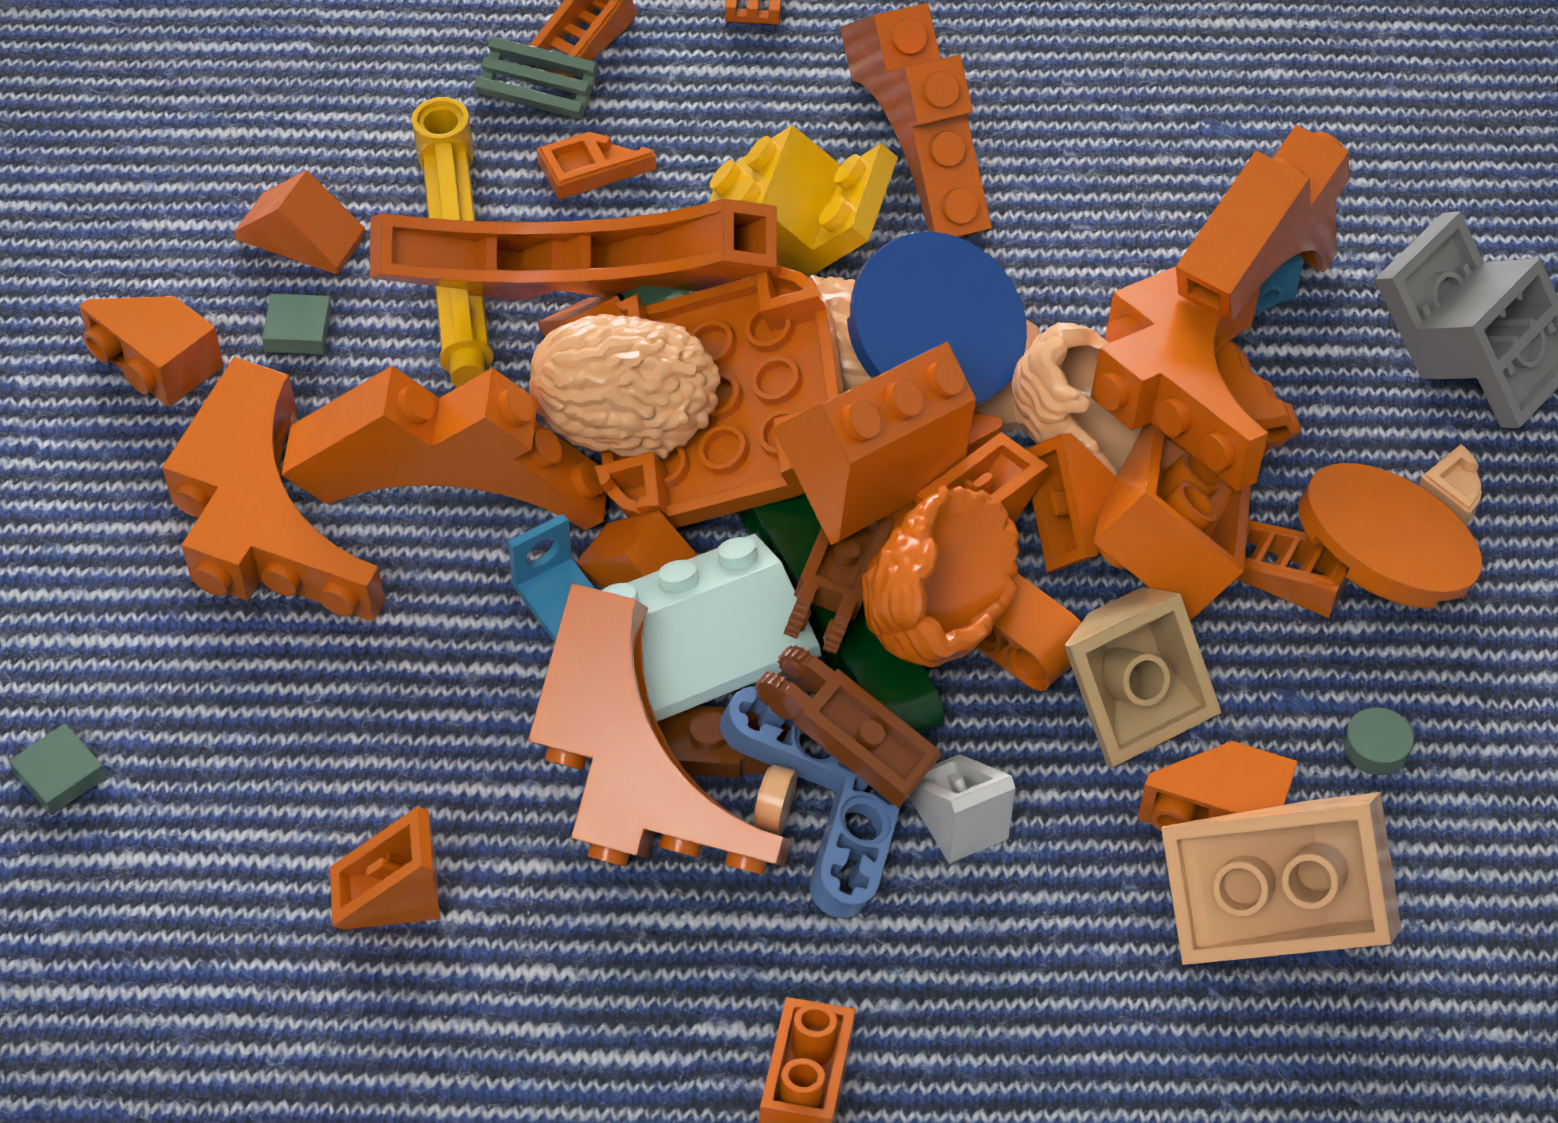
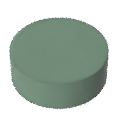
M1381 707L1367 708L1355 714L1350 720L1344 738V751L1350 762L1366 773L1373 775L1392 774L1400 770L1409 758L1414 742L1413 731L1407 720L1397 712Z

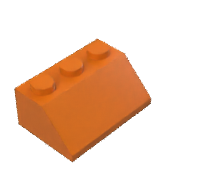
M947 341L773 427L830 545L840 542L915 501L917 493L966 458L976 398Z

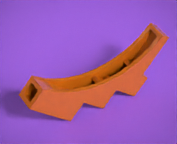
M725 198L689 208L613 219L558 222H492L434 219L380 213L371 217L370 278L469 290L470 296L521 302L556 290L598 296H613L647 285L697 292L777 268V206Z

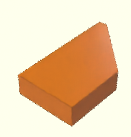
M593 132L583 133L537 148L538 164L558 200L656 170V154L652 149L641 147L640 150L635 151L611 144L610 137Z

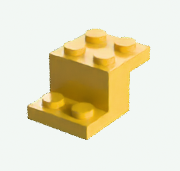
M791 125L773 138L769 136L762 137L755 143L749 153L737 162L732 160L725 162L710 181V188L713 189L709 202L725 198L777 206V261L781 267L802 272L805 276L809 277L869 241L898 157L880 143L861 156L857 154L850 156L840 165L795 126Z

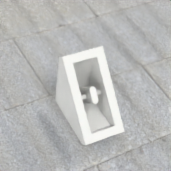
M959 754L934 764L909 795L910 800L949 864L1009 838L1015 795L1012 775Z

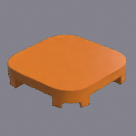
M777 261V268L647 306H645L638 294L616 303L621 311L616 316H637L650 321L685 326L686 332L699 338L704 351L712 356L714 364L719 368L720 384L715 391L718 403L714 413L709 414L708 426L704 429H699L685 446L674 448L669 453L668 458L662 459L654 451L632 457L620 456L610 450L601 451L602 465L595 466L600 486L615 505L628 518L659 510L674 528L797 497L805 493L773 427L844 392L834 319L826 300L813 278L809 279L802 272L781 267Z

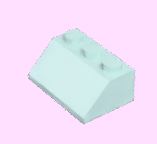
M756 534L726 540L716 549L687 560L669 562L662 566L659 571L628 583L613 584L602 590L636 599L648 608L643 639L644 672L649 698L657 722L755 683L767 671L769 673L774 671L776 674L782 672L779 668L780 664L777 662L779 660L778 657L790 645L793 647L795 645L800 648L803 647L812 656H821L818 641L809 622H807L805 630L799 633L797 639L783 634L798 597L793 596L795 591L782 562Z

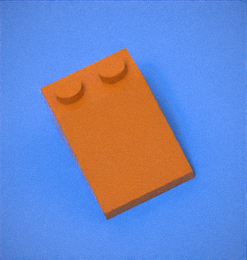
M1149 423L1142 427L1099 510L1093 543L1098 546L1102 556L1111 565L1118 569L1126 568L1145 583L1147 588L1180 593L1188 617L1192 620L1244 572L1251 486L1236 491L1156 426Z

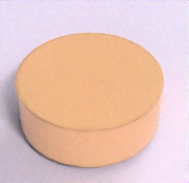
M775 764L768 767L756 801L753 824L756 827L779 836L782 834L794 800L798 778L797 770Z

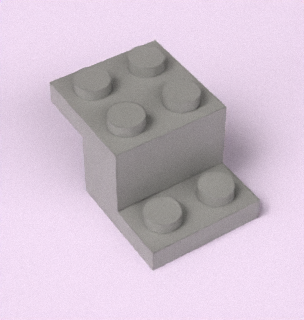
M1461 211L1442 213L1374 279L1421 379L1477 378L1500 428H1520L1558 388V296L1541 258L1484 262Z

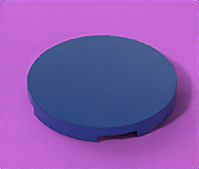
M917 232L903 235L888 242L876 251L861 267L856 275L857 279L851 294L850 316L847 318V326L855 354L871 378L948 341L976 398L974 408L989 401L1011 381L1016 364L1024 355L1026 348V317L1021 299L1013 282L990 255L974 244L953 235L939 232Z

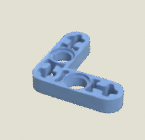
M755 686L743 688L735 693L720 717L719 728L722 737L731 748L741 754L771 766L775 764L797 770L798 777L836 792L810 879V892L813 901L828 915L841 919L854 917L865 908L879 887L900 808L898 809L876 790H874L873 794L864 792L869 784L831 754L829 758L821 760L807 755L799 742V735L804 734V732L793 724L795 720L780 718L772 712L769 706H765V703L759 700V696L756 695L757 690L754 689ZM748 711L759 716L758 725L760 729L758 731L747 726L749 721L746 714ZM783 724L790 726L791 728L784 740L779 742L777 738L783 731L781 726ZM855 812L869 818L874 824L876 838L866 841L853 836L846 827L845 815ZM848 859L855 860L857 862L852 867L848 880V886L853 891L850 894H845L839 890L840 880L836 878V875L844 867Z

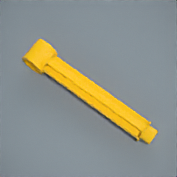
M436 97L426 100L414 110L411 121L417 159L420 168L424 172L428 218L476 221L470 166L474 160V147L467 108L460 101L449 97ZM435 286L441 343L439 362L442 368L450 373L452 384L459 387L485 372L493 362L494 353L489 345L484 297L470 296L469 290Z

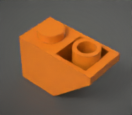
M175 296L88 299L79 305L86 330L82 337L91 354L102 363L108 361L113 363L124 372L129 383L138 392L144 395L150 392L167 407H171L224 367L216 328Z
M1230 741L1149 773L1144 785L1137 820L1151 824L1162 832L1161 828L1166 825L1285 805L1298 761Z

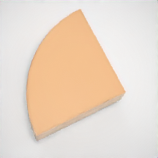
M1462 444L1421 476L1419 482L1420 487L1448 506L1465 525L1474 517L1482 494V484L1477 471L1478 463Z

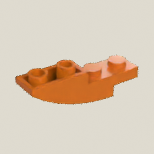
M786 997L760 1104L759 1123L837 1122L856 1009Z

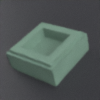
M270 294L262 336L264 352L324 355L332 314L330 296Z
M63 724L9 760L14 775L50 815H53L107 778L100 761L66 724Z

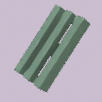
M491 36L488 44L489 55L488 57L484 56L481 63L483 72L481 77H476L474 83L477 94L582 120L599 72L595 61ZM502 58L582 77V80L503 61ZM499 74L527 81L533 85L545 88L551 87L577 95L575 100L495 81V78Z

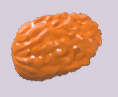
M945 485L940 486L937 492L929 494L913 510L907 513L900 526L893 530L886 543L879 548L877 555L867 566V571L862 575V598L867 627L875 634L885 650L903 661L918 666L924 665L934 668L947 661L962 658L971 653L991 633L993 623L1011 606V602L1015 599L1019 589L1018 584L1013 580L1018 573V565L1015 559L1020 553L1017 543L1019 533L1015 523L1008 519L1009 513L999 499L992 500L984 490L975 492L961 486L950 490Z

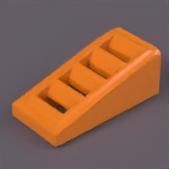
M564 0L530 43V46L546 50L556 48L567 55L592 61L632 23L638 12L633 0ZM597 9L601 11L598 16L592 14ZM582 22L590 25V27L587 30H584L578 26ZM570 35L579 41L574 46L563 39ZM541 68V69H543V70H545V71H547V72H551V73H555V74H559V75H563V76H567V77H571V78L574 77V75H570V74H566V73H562V72H558V71H554V70H550V69H546V68Z
M1248 520L1246 542L1257 547L1251 558L1245 557L1244 572L1236 579L1326 618H1330L1349 582L1346 574L1350 568L1336 558L1323 543L1312 545L1305 532ZM1268 552L1279 555L1275 564L1264 562ZM1293 561L1302 566L1298 570L1290 568L1289 565ZM1314 570H1315V571H1317V572H1319V573H1322V574H1324V575L1315 574V573H1313V572H1314Z

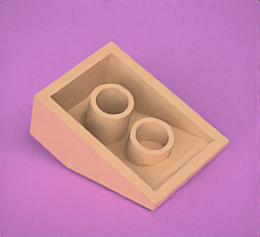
M1381 792L1309 800L1166 825L1161 828L1182 965L1392 944L1402 929Z

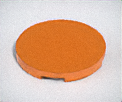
M1356 463L1333 464L1317 471L1300 497L1298 507L1299 518L1312 545L1323 543L1336 558L1350 568L1346 578L1379 597L1410 607L1434 609L1438 601H1449L1457 598L1464 599L1479 578L1482 570L1481 552L1467 526L1442 501L1422 487L1399 475L1369 465Z

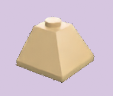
M1147 587L1134 590L1089 612L1064 645L1107 766L1115 767L1222 713L1180 593Z

